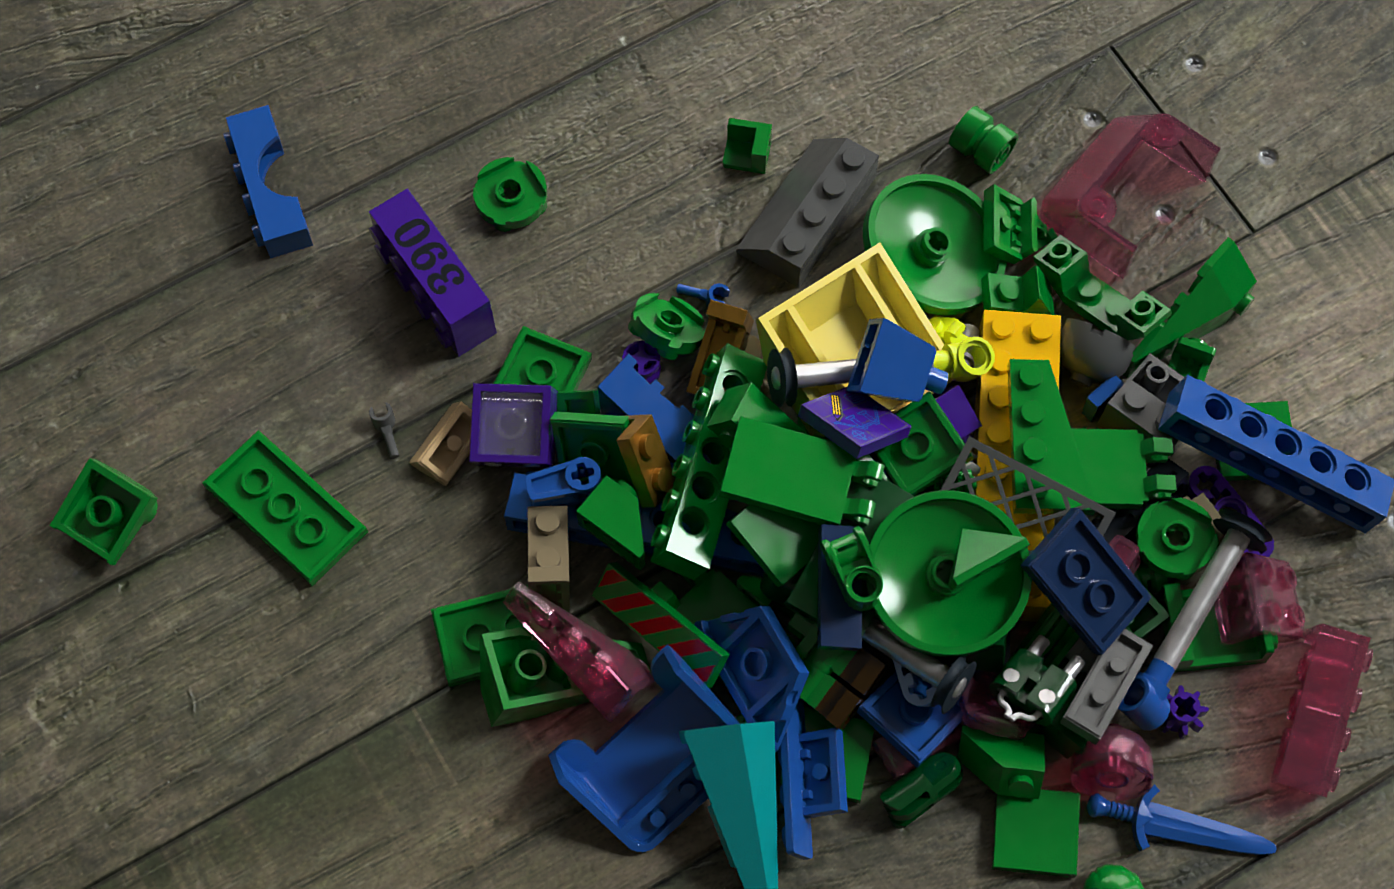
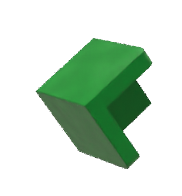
M729 118L723 167L765 174L771 147L772 124Z

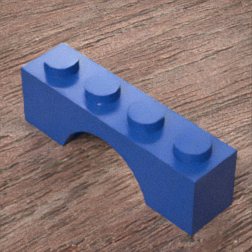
M269 105L226 117L230 132L223 133L230 155L237 153L239 162L234 163L233 168L239 185L246 183L248 193L242 194L248 215H256L258 224L251 227L258 247L265 245L271 259L313 246L298 198L279 195L264 185L269 167L284 154Z

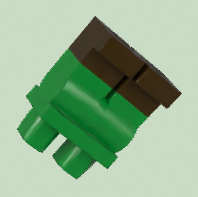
M796 612L786 629L802 640L797 646L796 651L809 671L800 698L823 715L837 729L844 730L865 700L832 676L834 672L860 693L869 696L890 666L864 648L858 652L817 649L818 624Z

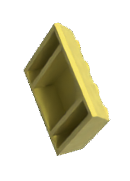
M881 243L873 246L756 319L763 360L766 366L770 351L776 349L781 353L783 348H788L791 351L795 365L857 359L869 319L885 318L934 346L936 351H941L944 344ZM948 379L947 384L953 381L954 379ZM849 383L798 388L796 402L792 407L798 415L801 404L848 387ZM869 396L892 413L911 403ZM800 419L810 435L822 438L825 437L812 426H810L805 421Z

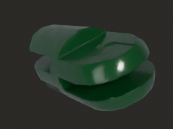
M937 753L883 791L880 798L893 826L898 829L905 828L954 791L962 782L963 769L956 756L950 753Z

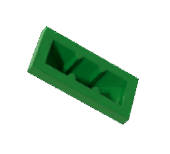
M962 529L948 583L950 589L953 592L1024 552L1030 545L1026 537Z

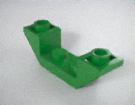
M1061 234L1033 256L1034 262L1039 266L1063 303L1102 331L1106 329L1128 341L1145 338L1172 315L1170 308L1142 290L1130 300L1090 273L1088 253Z

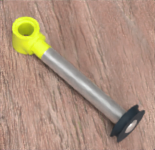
M971 337L960 343L945 344L941 351H936L932 367L948 372V379L967 382L987 373L992 368L995 362V353L988 341L981 337ZM783 348L781 353L776 349H772L767 361V380L773 403L779 408L783 406L784 402L792 407L796 402L798 388L849 383L856 359L795 365L793 355L788 348ZM965 351L970 353L974 359L973 368L964 359Z

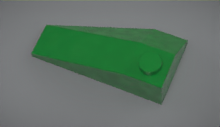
M1227 237L1197 272L1198 276L1188 290L1190 294L1186 295L1184 292H1181L1170 308L1172 315L1167 318L1166 322H1162L1150 332L1136 347L1131 364L1123 374L1126 378H1129L1149 354L1161 360L1172 354L1179 337L1199 339L1226 324L1235 313L1242 316L1255 299L1250 294L1257 280L1235 241Z
M521 627L481 634L480 690L491 727L529 720L652 683L653 677L642 643L597 637L594 640L569 637L570 634L556 632L555 635L534 633L533 629Z

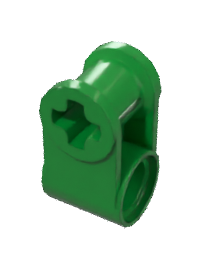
M856 526L852 528V533L831 542L827 539L820 541L824 559L829 570L835 576L848 606L857 611H867L875 607L880 600L884 583L862 528ZM859 580L868 581L874 587L875 592L869 597H859L852 590V584Z

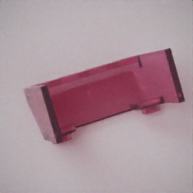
M1169 114L1128 115L1114 118L1045 196L1041 205L1040 217L1044 224L1049 228L1053 227L1056 233L1061 234L1086 251L1090 257L1122 279L1129 271L1137 246L1108 227L1115 217L1117 205L1114 198L1103 189L1144 142L1204 183L1209 178L1221 150L1211 141Z

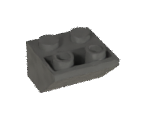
M1149 354L1108 402L1096 426L1100 429L1137 430L1138 434H1144V440L1151 437L1172 438L1174 454L1183 442L1158 430L1169 392L1184 377L1152 354Z

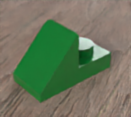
M1033 266L1022 277L987 273L981 278L984 310L1055 315L1052 286L1039 266Z

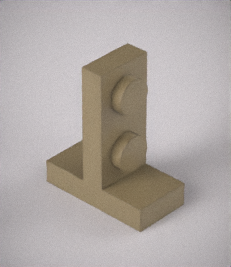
M567 506L528 507V591L530 614L570 613Z

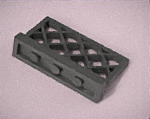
M970 436L940 490L950 491L951 489L967 485L969 493L975 495L972 483L995 476L1002 499L991 503L995 506L1004 504L1007 516L1013 521L1008 502L1031 495L1038 519L1016 526L1020 529L1040 523L1044 538L1048 535L1044 521L1063 516L1071 509L1067 497L1082 504L1075 508H1080L1081 510L1090 508L1104 516L1097 528L1102 536H1104L1116 513ZM973 448L989 456L993 472L970 479L965 462ZM994 459L1010 467L997 470ZM962 469L965 480L954 484ZM1013 470L1025 474L1030 491L1006 498L999 475ZM1031 478L1046 486L1034 489ZM1049 489H1054L1061 493L1066 510L1042 517L1036 493Z

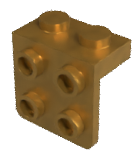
M652 414L627 415L630 425L616 441L642 508L656 507L674 485L675 477L672 476V467Z

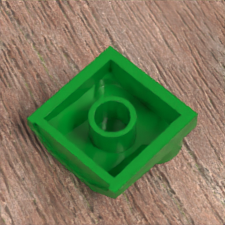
M89 458L49 526L66 533L105 558L107 563L115 566L141 526L150 523L155 517L158 508V498L150 490L120 471L96 459Z

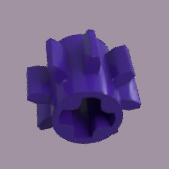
M1179 685L1173 697L1170 694L1167 696L1170 703V713L1164 722L1163 733L1171 730L1178 732L1180 739H1184L1188 734L1189 727L1195 732H1199L1203 728V723L1197 717L1205 716L1209 708L1200 705L1198 700L1200 696L1199 691L1194 694L1184 692L1183 686ZM1181 707L1187 711L1182 718L1175 713Z

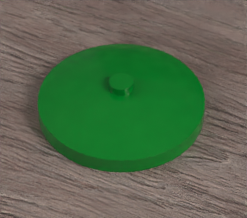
M915 174L899 178L879 193L866 213L863 224L864 250L867 251L881 243L925 313L949 316L971 311L983 303L981 278L987 273L1003 275L1005 273L1007 262L984 252V202L971 190L951 179L931 174Z
M933 491L905 501L883 520L870 543L874 561L884 583L880 600L872 608L882 625L896 639L908 647L928 655L959 657L974 654L993 645L1005 636L1019 620L1031 591L1032 579L1020 566L1030 555L1028 547L1024 552L953 592L950 589L948 583L962 529L1023 537L1013 521L997 506L981 497L966 492ZM865 581V587L867 595L869 597L872 594H874L875 591L872 584L868 581Z

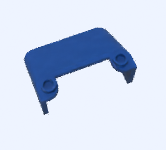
M668 644L655 655L651 662V674L655 682L663 690L595 752L581 740H567L558 745L548 755L560 785L629 849L636 852H646L655 848L708 799L702 781L695 778L692 768L696 765L688 745L682 744L679 731L740 724L682 657Z

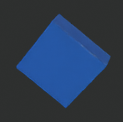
M1117 376L1107 379L1087 397L1082 414L1089 421L1093 422L1103 413L1108 402L1123 386L1124 382Z

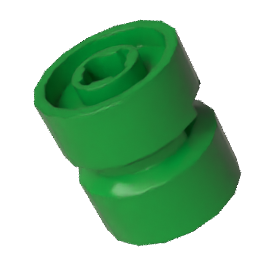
M974 106L958 122L949 138L948 144L965 157L974 155V163L991 175L1010 156L1019 136L1002 123L993 125L994 118L978 106Z

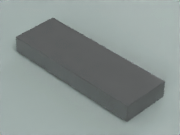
M1124 629L1105 653L1098 655L1061 719L1060 724L1097 745L1153 645Z

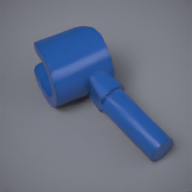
M720 283L714 284L709 290L678 284L676 292L704 300L708 307L710 300L726 304L723 301L716 300L713 295L728 297L730 289Z

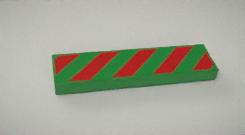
M617 562L608 563L592 596L658 651L662 650L667 644L672 647L706 686L712 688L730 654Z

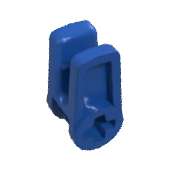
M578 457L574 460L528 474L525 477L526 489L532 506L571 507L582 505L589 496L586 493L589 492L591 494L602 481L601 470L598 464L593 459L587 457ZM588 477L589 483L581 485L580 479Z

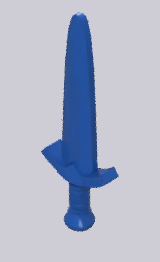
M1155 784L1145 791L1136 807L1127 806L1126 804L1122 805L1114 801L1110 802L1099 793L1091 795L1086 805L1088 814L1093 818L1108 816L1131 822L1133 838L1139 852L1150 847L1146 835L1254 855H1270L1277 850L1273 842L1262 836L1202 816L1150 802L1160 792Z

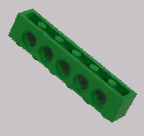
M728 343L716 354L711 353L704 364L702 374L706 376L705 382L697 391L692 403V407L696 409L693 420L687 424L682 436V441L686 443L684 452L679 455L672 469V476L676 477L673 488L669 489L662 503L661 510L665 512L663 522L657 526L651 539V546L655 547L651 562L692 580L710 568L729 498L718 495L731 448L724 446L719 441L718 436L707 425L725 393L723 387L729 389L752 382L761 390L767 369L763 359ZM703 453L710 458L712 464L704 459ZM692 487L700 492L702 499L694 494ZM682 522L690 527L692 534L684 530Z

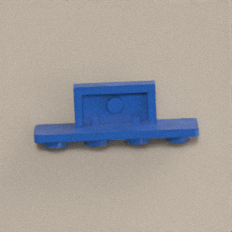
M799 698L777 755L782 766L783 781L780 787V800L784 807L785 826L782 829V841L788 855L807 860L813 858L811 818L848 812L843 731L837 728H830L806 733L804 700Z

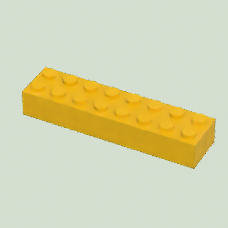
M984 310L979 337L988 341L995 353V362L987 373L977 377L975 414L982 426L974 431V439L1010 458L1008 362L1010 359L1049 360L1059 389L1060 315ZM974 448L973 453L977 455V458L973 459V462L981 469L975 477L993 472L989 456ZM994 459L997 470L1010 467ZM1012 471L1000 474L1006 498L1013 496ZM995 476L977 481V488L974 489L976 496L990 503L1002 499ZM1013 501L1008 502L1015 525L1038 519L1037 514H1013ZM1004 504L997 505L1006 514ZM1042 514V517H1045V516H1048V515H1051V514ZM1055 518L1044 521L1048 534L1054 528ZM1040 523L1019 529L1022 536L1026 537L1030 543L1028 546L1029 551L1034 550L1044 539ZM1033 581L1028 602L1019 618L1020 621L1037 622L1051 603Z

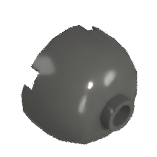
M1067 318L1060 335V363L1071 372L1069 378L1071 381L1091 388L1093 382L1103 384L1107 379L1114 376L1119 378L1125 373L1131 364L1136 347L1134 344L1106 329L1104 332L1092 329L1093 324Z

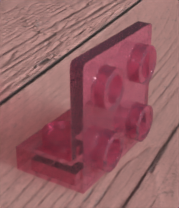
M1249 552L1243 553L1214 603L1222 643L1234 644L1263 634H1272L1295 640L1306 637L1304 630L1305 614L1298 603L1295 589L1297 578L1289 562Z

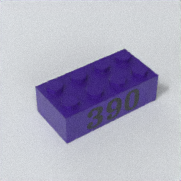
M408 188L369 211L373 224L369 231L377 243L374 245L378 256L385 265L390 262L397 271L394 273L398 284L405 293L409 290L412 291L417 299L414 301L417 310L424 320L432 319L437 327L434 329V332L444 348L451 346L458 357L497 334L490 300Z

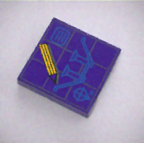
M847 387L801 404L798 413L800 419L856 459L908 438L911 425L868 395L846 391Z

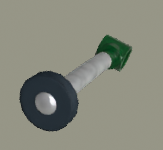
M804 567L780 587H777L764 571L760 582L762 593L775 602L785 603ZM872 618L862 637L863 641L937 688L931 701V707L940 705L942 707V714L947 713L956 704L969 685L976 669V662L966 663V655H962L949 667L932 655L914 650L896 639L881 622Z

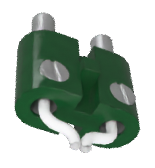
M1038 635L1027 650L1020 648L1015 651L990 683L989 689L994 697L998 699L999 704L1006 710L1004 714L1006 719H1009L1011 722H1014L1016 719H1023L1048 726L1076 691L1077 683L1074 678L1084 667L1085 661L1080 656L1074 655L1063 670L1053 664L1050 668L1042 665L1043 658L1040 656L1049 646L1050 642L1045 636ZM1017 706L1024 709L1023 713L1017 712L1012 714V709H1015Z

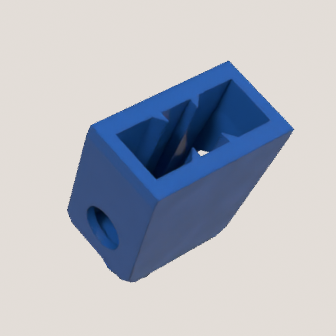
M869 319L846 391L904 402H920L924 390L941 394L946 388L949 375L946 371L932 367L936 355V348L888 319Z

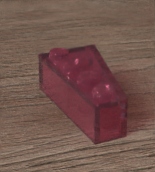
M1323 623L1306 629L1303 642L1311 644L1310 650H1306L1303 659L1300 658L1296 675L1298 680L1302 681L1301 689H1295L1289 701L1287 719L1293 721L1291 729L1285 728L1282 732L1271 783L1327 798L1329 791H1335L1341 772L1340 768L1335 767L1340 751H1346L1351 738V728L1346 727L1350 712L1357 711L1362 698V689L1357 688L1361 672L1367 673L1373 658V649L1368 648L1371 638Z

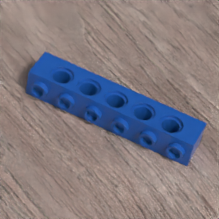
M1188 374L1169 392L1158 430L1365 534L1387 518L1394 489V479L1381 473L1378 469L1368 466L1346 455L1344 452L1312 438L1309 434L1298 431L1280 422L1275 417L1265 414L1243 403L1238 398L1231 397Z

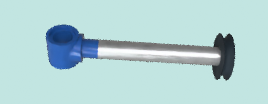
M1219 509L1221 518L1213 519V525L1224 535L1222 542L1145 673H1137L1118 707L1124 715L1142 730L1156 729L1168 718L1170 703L1167 696L1170 693V689L1166 685L1246 548L1264 552L1267 551L1264 542H1270L1273 539L1267 529L1242 513L1231 509Z

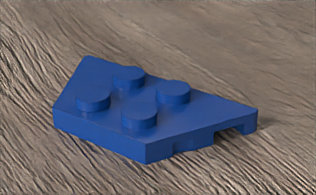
M758 606L746 609L741 613H730L720 616L721 618L695 622L693 625L730 654L720 672V676L746 722L775 721L776 753L780 748L808 678L809 671L770 606Z

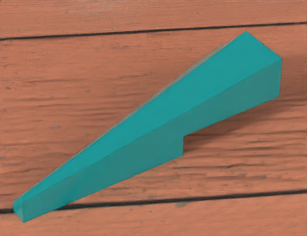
M775 721L679 731L682 744L688 745L696 765L692 768L695 778L702 781L711 803L707 808L729 864L737 869L744 889H778Z

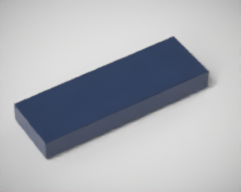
M821 524L818 528L817 649L856 652L862 649V611L854 610L846 603L835 576H833L828 568L820 547V541L827 539L831 542L852 533L853 526ZM862 580L852 584V590L859 597H862Z

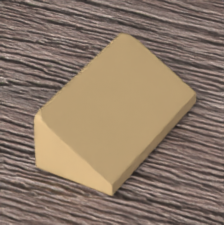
M462 401L451 404L409 463L442 485L447 486L470 454L472 409Z

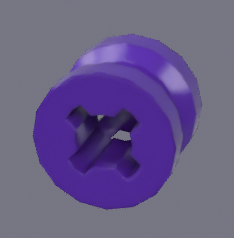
M642 340L628 345L623 352L622 360L630 354L637 361L634 369L649 384L655 379L658 380L661 373V359L657 349Z

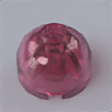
M1109 724L1097 745L1088 741L1083 749L1076 751L1071 758L1072 785L1079 792L1088 796L1099 793L1098 790L1117 792L1115 801H1124L1138 798L1148 793L1152 788L1154 765L1151 749L1140 735L1119 724Z

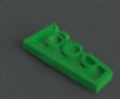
M1010 359L1007 365L1011 458L1094 501L1050 361ZM1013 470V496L1030 491L1025 474ZM1031 478L1034 489L1046 486ZM1054 489L1036 493L1042 514H1055L1066 510L1061 493ZM1032 496L1013 500V514H1037ZM1067 497L1070 508L1082 505ZM1090 508L1082 510L1085 515H1094L1096 512Z

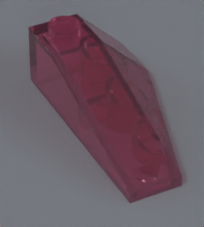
M516 583L504 599L503 603L609 723L640 699L654 684L655 680L648 666L642 660L635 658L628 649L524 584Z

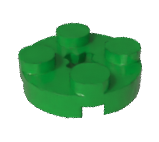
M504 157L488 163L479 172L475 188H473L475 206L480 216L486 222L494 225L497 230L507 232L511 229L527 226L547 209L546 180L540 169L529 161L523 163L521 161H514V157ZM510 187L512 191L519 189L520 192L513 199L503 198L505 195L504 189Z
M660 293L645 294L637 300L631 313L628 329L633 335L640 337L646 343L655 347L660 356L674 360L679 354H690L700 347L705 330L701 327L704 319L693 306L671 296L669 301L658 299Z
M1171 498L1170 501H1163L1159 504L1156 502L1150 505L1142 514L1135 530V553L1154 572L1169 578L1187 580L1194 574L1202 571L1209 564L1218 546L1217 533L1215 534V529L1211 524V516L1202 506L1185 498ZM1175 530L1181 531L1183 533L1181 539L1187 543L1184 546L1170 544V539L1166 537V532L1173 534Z

